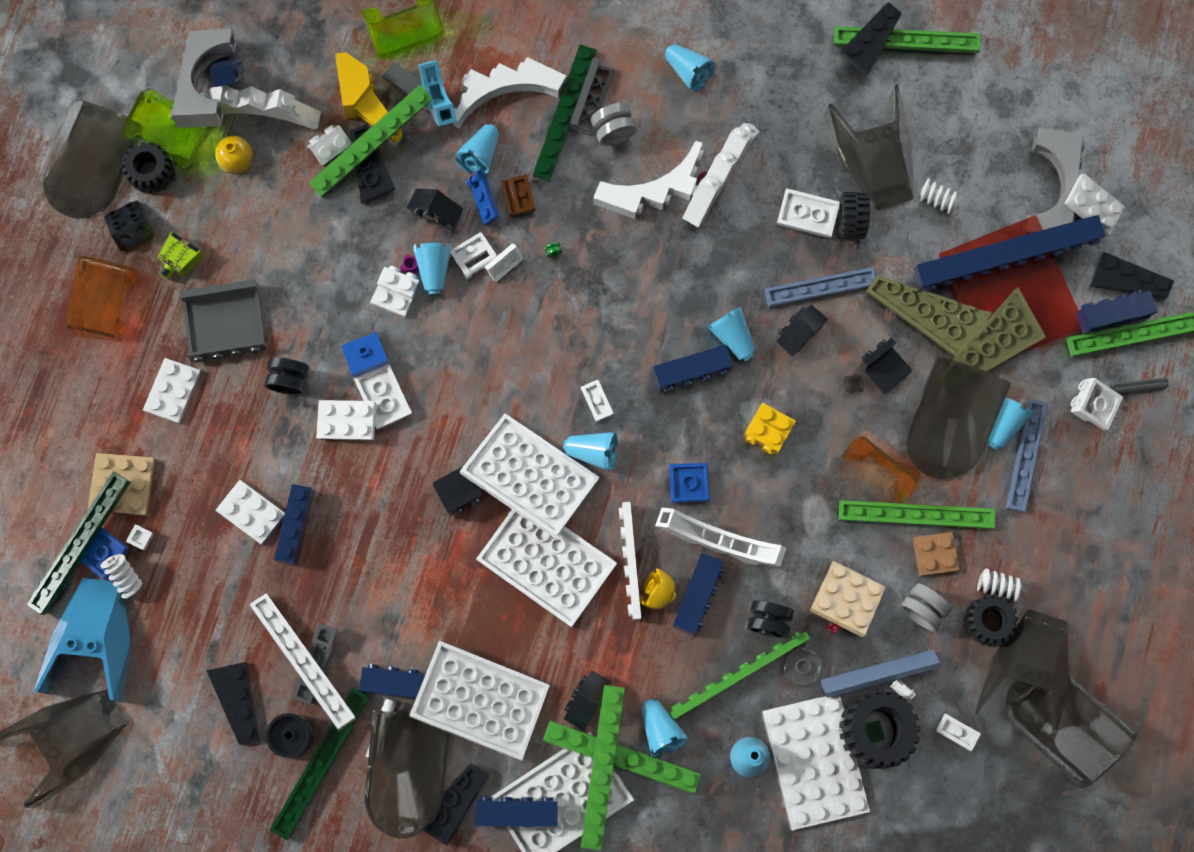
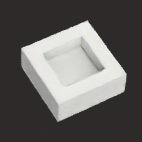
M135 524L126 542L145 551L154 533Z

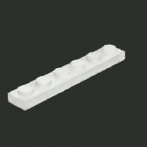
M622 502V508H619V518L624 521V527H621V539H625L626 546H622L623 558H627L628 564L624 566L625 577H629V585H626L627 597H631V604L628 605V615L632 616L633 621L641 620L631 505L630 502Z

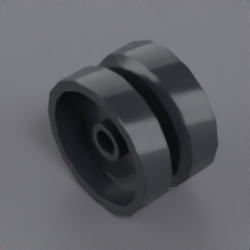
M274 357L268 359L266 369L271 374H267L264 378L263 386L266 389L289 395L305 394L307 383L303 379L309 376V365L288 358Z
M752 601L750 612L758 617L748 618L746 629L769 637L788 638L791 627L783 622L792 621L794 610L776 603Z
M283 713L275 717L269 723L266 730V742L269 749L275 755L291 759L305 755L314 741V730L311 723L304 717L293 713ZM288 733H292L291 739L287 738Z

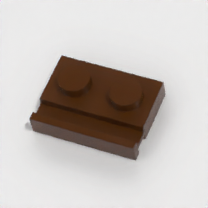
M527 174L509 178V180L505 181L501 180L510 217L536 211Z

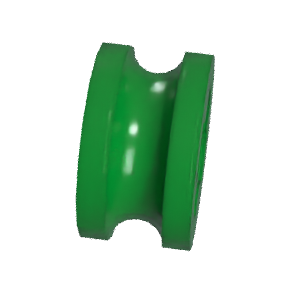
M553 242L544 247L545 251L548 252V258L556 257L563 252L562 248H559L561 246L560 242Z

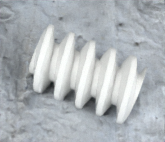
M928 178L920 193V201L923 202L928 198V205L934 201V208H937L939 205H941V211L948 208L947 214L950 215L961 195L956 198V191L950 195V188L943 191L942 184L936 188V181L929 185L930 179Z
M123 554L111 556L102 562L101 568H107L104 572L107 575L111 574L109 580H115L113 586H119L117 592H123L122 598H128L140 589L142 581L134 573V569Z
M986 568L980 575L977 591L983 587V593L986 594L988 589H991V596L997 591L1000 598L1003 594H1006V600L1014 596V602L1016 603L1021 591V581L1018 577L1013 580L1011 575L1005 578L1004 573L998 575L997 571L990 573V570Z

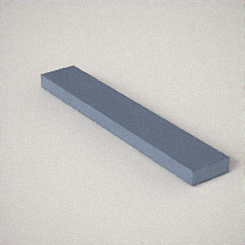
M870 267L765 288L764 292L768 308L866 289L877 276L875 268Z
M1032 399L1027 400L1026 409L1032 410L1033 414L1021 429L1006 504L1007 510L1026 513L1048 403Z
M929 650L822 679L820 682L826 697L830 698L940 668L941 664L934 650Z

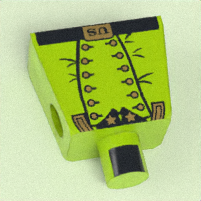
M172 231L158 255V259L164 264L159 274L167 280L174 272L183 277L204 258V254L200 249Z

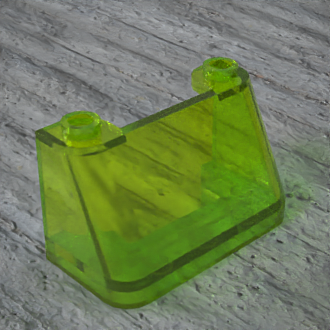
M416 0V6L385 17L375 7L361 10L365 29L376 56L380 59H388L440 40L443 37L444 31L435 0Z
M151 88L141 91L121 131L125 132L124 135L132 140L142 138L147 142H153L154 145H160L166 153L173 156L174 164L177 167L188 169L211 134L214 126L177 128L170 114L171 109L174 107V101Z

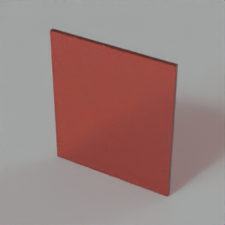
M1032 215L1029 218L941 252L938 255L940 258L1041 231L1042 228L1036 215ZM1048 254L1045 259L1035 261V259L1027 260L1028 263L1021 266L1016 264L1009 265L1010 268L1003 271L994 269L988 275L980 276L979 273L973 275L974 278L962 281L961 278L955 280L954 284H951L959 303L967 306L970 305L983 311H989L992 314L1015 288L1020 289L1046 337L1016 355L1082 330L1076 316V312L1079 310L1053 254Z

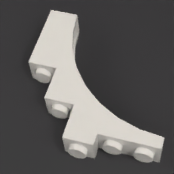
M528 57L524 63H520L517 71L499 63L496 69H492L489 77L471 69L468 75H464L461 82L464 93L460 97L458 108H454L457 122H453V126L460 128L467 117L479 106L502 94L516 91H533L559 98L566 83V75Z
M224 85L199 93L207 98L219 99L224 114L262 115L290 121L312 130L318 129L321 111L295 100L294 95L281 89L265 93L252 86L238 91Z
M743 123L739 128L736 127L731 131L722 151L715 157L707 175L700 181L682 217L684 220L696 227H699L704 222L730 174L746 150L758 137L760 131L754 125Z
M695 141L691 151L682 163L670 173L655 181L632 186L612 185L600 181L593 198V204L635 219L637 213L641 214L644 204L663 210L664 205L669 204L671 195L690 201L691 196L694 195L698 187L696 185L697 178H695L698 167L695 165L697 160L701 161L704 150H701L702 143Z
M670 508L661 509L655 525L687 543L700 544L715 553L730 555L746 564H765L780 567L786 548L781 545L761 542L733 534Z

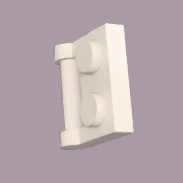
M482 232L450 251V255L467 280L497 257ZM484 253H488L489 256L469 269L466 267V264Z

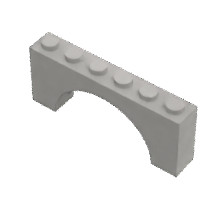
M232 29L189 31L188 39L185 40V52L182 54L183 63L179 69L180 77L176 83L177 92L173 98L174 107L170 113L171 119L174 120L177 128L221 126L224 111L219 99H211L200 95L197 92V83L203 71L214 61L226 56L235 55L237 40Z
M1040 127L1035 132L1032 151L1044 155L1055 165L1061 179V194L1058 203L1052 209L1043 213L1028 214L1026 216L1022 236L1076 220L1077 214L1064 203L1079 177V170L1083 164V159L1080 158L1085 146V142L1082 141L1083 134Z

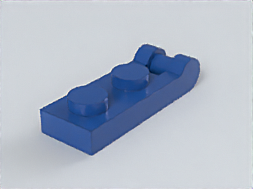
M478 170L474 173V176H470L466 180V184L472 190L483 225H490L500 215L486 174L482 170Z

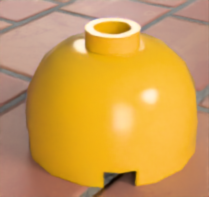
M233 135L223 138L217 144L215 157L219 166L225 172L239 174L251 166L253 151L250 144L244 138Z
M657 568L656 573L652 571L642 587V590H645L644 595L639 597L641 604L652 609H661L672 603L676 597L674 580L670 575Z

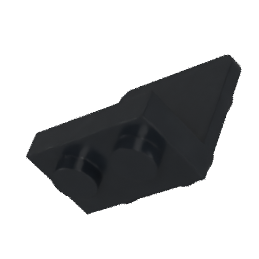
M137 200L112 210L104 216L109 232L121 252L155 236Z
M892 337L887 341L883 339L876 345L877 349L874 352L868 351L862 357L863 361L859 366L882 393H887L912 372L909 365L895 351L894 346L896 342Z
M463 466L433 483V487L450 517L460 515L464 512V509L470 506L474 507L484 499L478 486L460 474Z

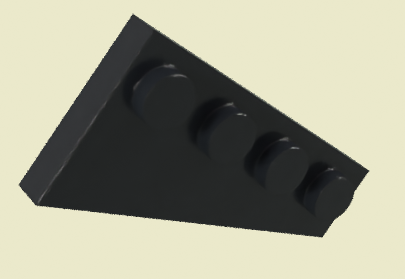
M888 2L840 51V55L867 77L902 13Z
M368 123L351 130L352 144L370 129ZM379 148L356 167L361 204L396 190Z
M1103 252L1089 287H1103L1107 290L1115 289L1125 293H1134L1142 290V292L1151 291L1153 297L1166 299L1169 296L1174 280Z
M243 662L206 670L238 744L243 745L260 741L247 663Z
M470 763L453 781L452 785L446 791H443L439 798L424 811L425 813L413 825L443 844L448 845L489 774Z

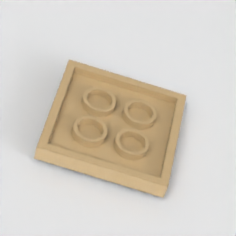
M96 453L88 509L112 472L115 471L131 481L111 513L147 516L155 459L151 457Z
M832 561L810 611L864 637L886 587Z

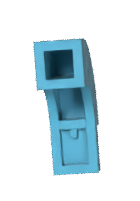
M433 60L419 64L422 86L434 99L428 106L438 126L457 122L453 103L448 99L443 86L438 61Z

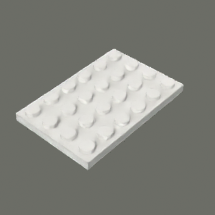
M507 414L502 416L460 470L461 475L555 539L600 478Z
M513 509L476 558L478 562L571 628L617 565L615 561L565 526L555 539Z
M439 641L409 717L521 761L550 685Z
M840 695L830 698L826 696L762 711L791 830L870 812L857 759L853 760L849 756L851 752L849 750L845 751L843 747L845 744L844 739L840 740L839 734L843 733V730L839 728V722L844 721V718L841 717L844 709Z
M563 749L492 796L493 801H501V797H513V801H521V797H533V801H541V797H554V801H558V826H506L522 852H557L582 835L593 765L592 758ZM614 768L606 818L634 800Z

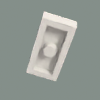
M512 243L487 264L485 269L492 280L497 282L524 260V257L518 247Z
M599 380L581 387V391L596 423L614 415Z
M946 713L943 714L935 732L968 751L973 750L981 734Z

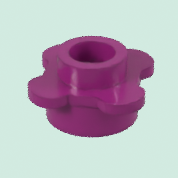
M405 255L403 265L400 266L401 271L414 275L418 274L416 258Z

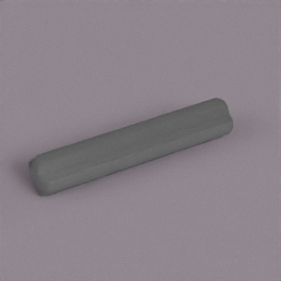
M1163 377L1117 382L1111 385V389L1117 393L1163 389L1168 387V379Z

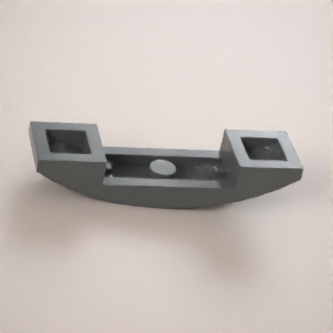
M319 623L312 640L313 645L310 655L322 672L325 673L338 629ZM302 678L298 679L292 699L311 705L314 695Z

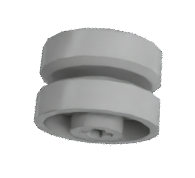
M620 102L605 106L591 117V123L597 131V138L602 146L621 143L637 132L635 120L630 118L632 113L628 104Z
M917 583L910 591L912 598L906 597L901 603L900 608L917 624L929 631L936 632L942 624L940 618H946L952 608L935 591Z

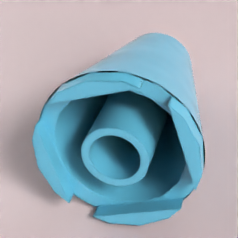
M677 44L671 45L666 49L665 59L685 85L693 92L702 89L706 85L705 80L707 78L711 79L716 64L711 58Z
M491 124L483 125L456 152V163L464 171L470 173L471 171L477 172L482 170L486 175L488 174L499 137L497 128Z
M442 243L420 244L421 248L413 245L424 290L429 291V294H440V290H444L451 244L447 243V247H443Z
M741 307L734 309L716 322L708 325L709 330L727 346L738 360L743 359L746 361L754 356L752 352L755 351Z
M998 395L986 436V441L989 442L988 446L995 450L1003 449L1032 416L1033 411L1029 408L1025 410L1022 404L1005 396L1001 397Z
M608 432L569 436L568 440L564 441L563 449L568 456L604 470H612L617 459V453H615V447H618L617 433Z
M649 699L643 703L641 712L652 757L663 756L661 752L668 751V753H671L687 743V735L658 700Z
M745 737L734 744L730 754L731 764L740 775L749 778L757 777L768 768L770 752L761 740L754 737ZM751 753L755 754V760L751 758Z

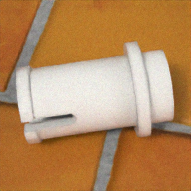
M896 679L890 686L900 696L904 697L907 703L916 695L913 692L914 689L911 690L900 679Z

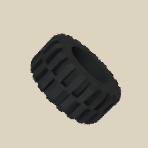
M872 691L856 697L854 701L849 702L847 705L848 709L843 711L841 717L844 718V721L839 722V728L843 730V733L839 734L840 740L844 739L845 744L843 747L845 751L849 750L851 752L849 756L853 760L858 759L859 765L868 766L869 769L895 767L902 762H906L910 758L909 755L914 754L916 751L914 744H919L920 741L917 732H921L920 725L917 726L916 720H919L917 714H913V706L905 703L906 699L904 697H896L897 694L892 691ZM873 711L885 714L893 726V740L885 749H880L873 745L866 734V720Z

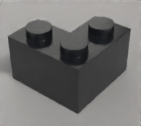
M415 189L407 206V209L412 212L414 217L434 220L436 226L442 229L455 228L463 211L461 206L438 189Z
M812 304L807 308L802 307L798 313L796 312L789 319L791 322L789 326L785 325L778 333L780 337L776 342L791 356H794L823 327L828 318Z
M591 670L588 676L584 675L571 695L574 700H569L564 709L567 711L564 720L585 731L602 701L604 685H611L612 681Z

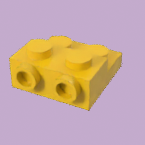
M762 402L744 437H746L747 442L762 446L765 452L777 455L796 421Z

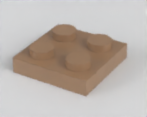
M952 532L913 538L919 576L959 571Z

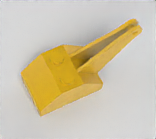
M347 52L336 53V64L346 120L358 118L359 116L371 126L375 125L388 112L374 93L375 86L372 73H368L367 66ZM401 129L395 133L398 134L397 136L393 135L389 138L392 142L398 143L402 140Z

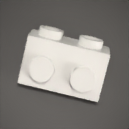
M332 124L324 130L325 133L320 137L316 135L309 140L310 144L307 147L313 152L321 165H324L352 145L339 125L334 126Z

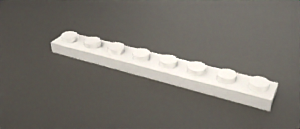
M267 593L252 602L250 607L336 728L341 730L354 721L355 716Z

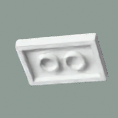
M1085 173L1079 175L1064 203L1082 219L1099 215L1105 237L1111 235L1125 208L1123 204Z
M786 188L776 225L831 239L839 202Z
M164 358L143 411L180 424L201 371Z
M389 364L354 378L363 400L376 402L375 426L377 431L412 415Z
M319 400L316 438L374 440L376 402Z
M241 480L237 482L216 509L219 514L261 545L266 542L285 515L283 511Z

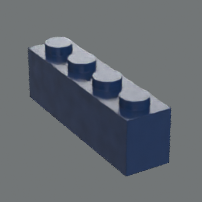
M239 58L218 61L209 68L214 87L237 83L245 72L243 61L240 62Z
M1139 290L1127 297L1126 294L1115 297L1114 300H1109V298L1100 300L1098 304L1094 305L1092 302L1086 303L1081 306L1082 309L1076 312V316L1083 334L1150 318L1158 312L1151 291L1142 292V290Z
M722 345L653 366V374L659 392L664 391L668 393L681 385L688 387L698 380L704 382L710 380L711 376L727 375L732 370L733 364L727 346Z
M296 484L291 486L274 558L277 563L296 567L298 565L315 492L311 487Z
M701 553L672 628L692 636L696 632L700 633L704 623L700 620L703 614L707 615L711 605L708 603L710 595L714 597L718 585H715L717 577H722L725 567H722V560Z
M368 664V667H362L359 691L416 699L425 675L419 674V670L414 669L400 672V668L388 666L387 670L380 669V665Z
M481 797V801H476L475 826H558V801H554V797H541V801H533V797H521V801H513V797H501V801H493V797Z

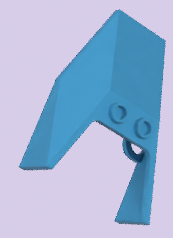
M81 579L52 635L34 692L48 694L52 667L59 655L69 654L97 657L103 660L109 700L122 702L132 642L125 599L121 597L123 592H117L119 586L114 587V581Z

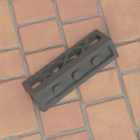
M592 59L570 122V130L592 136L594 130L591 117L601 109L614 73V69L601 66L599 59ZM598 72L608 73L607 79L600 82L597 77ZM600 87L602 94L594 98L591 93L592 90ZM594 103L596 111L588 114L586 106ZM588 119L591 124L590 129L587 130L579 127L580 123Z

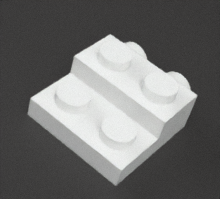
M394 266L384 267L377 282L376 291L371 299V305L406 318L420 287V282L417 280L418 277L412 273L404 275Z
M1096 378L1085 379L1079 384L1078 389L1080 392L1078 396L1071 401L1072 409L1070 412L1084 421L1092 422L1102 430H1108L1123 397Z

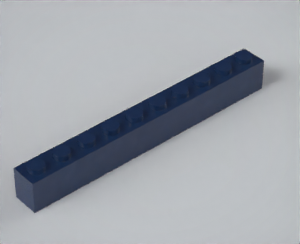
M1099 215L921 263L913 269L919 289L930 291L943 283L944 286L954 284L955 280L962 279V281L970 280L976 274H980V276L988 275L994 269L1003 271L1010 268L1009 265L1012 264L1021 266L1027 264V260L1030 259L1039 261L1045 259L1046 255L1053 254V256H1057L1070 248L1071 251L1083 248L1082 245L1089 244V246L1101 243L1100 240L1105 237Z

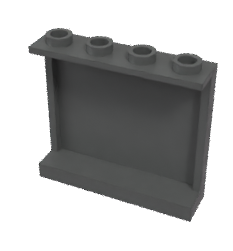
M255 279L179 291L180 299L183 302L189 349L187 357L191 361L198 363L208 358L222 359L226 355L241 356L244 352L259 353L263 349H267L259 289Z

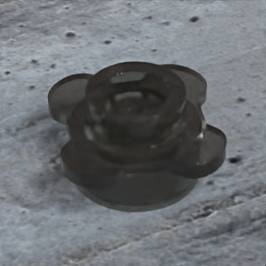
M856 374L844 378L848 394L864 391L865 386L863 385L862 375Z

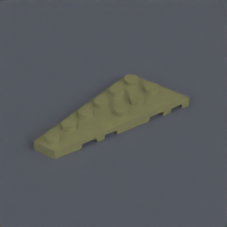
M878 275L866 290L868 294L954 357L992 314V312L983 311L970 305L967 306L955 300L921 291L918 288L909 287Z
M1015 288L937 376L946 394L1046 337L1019 288Z

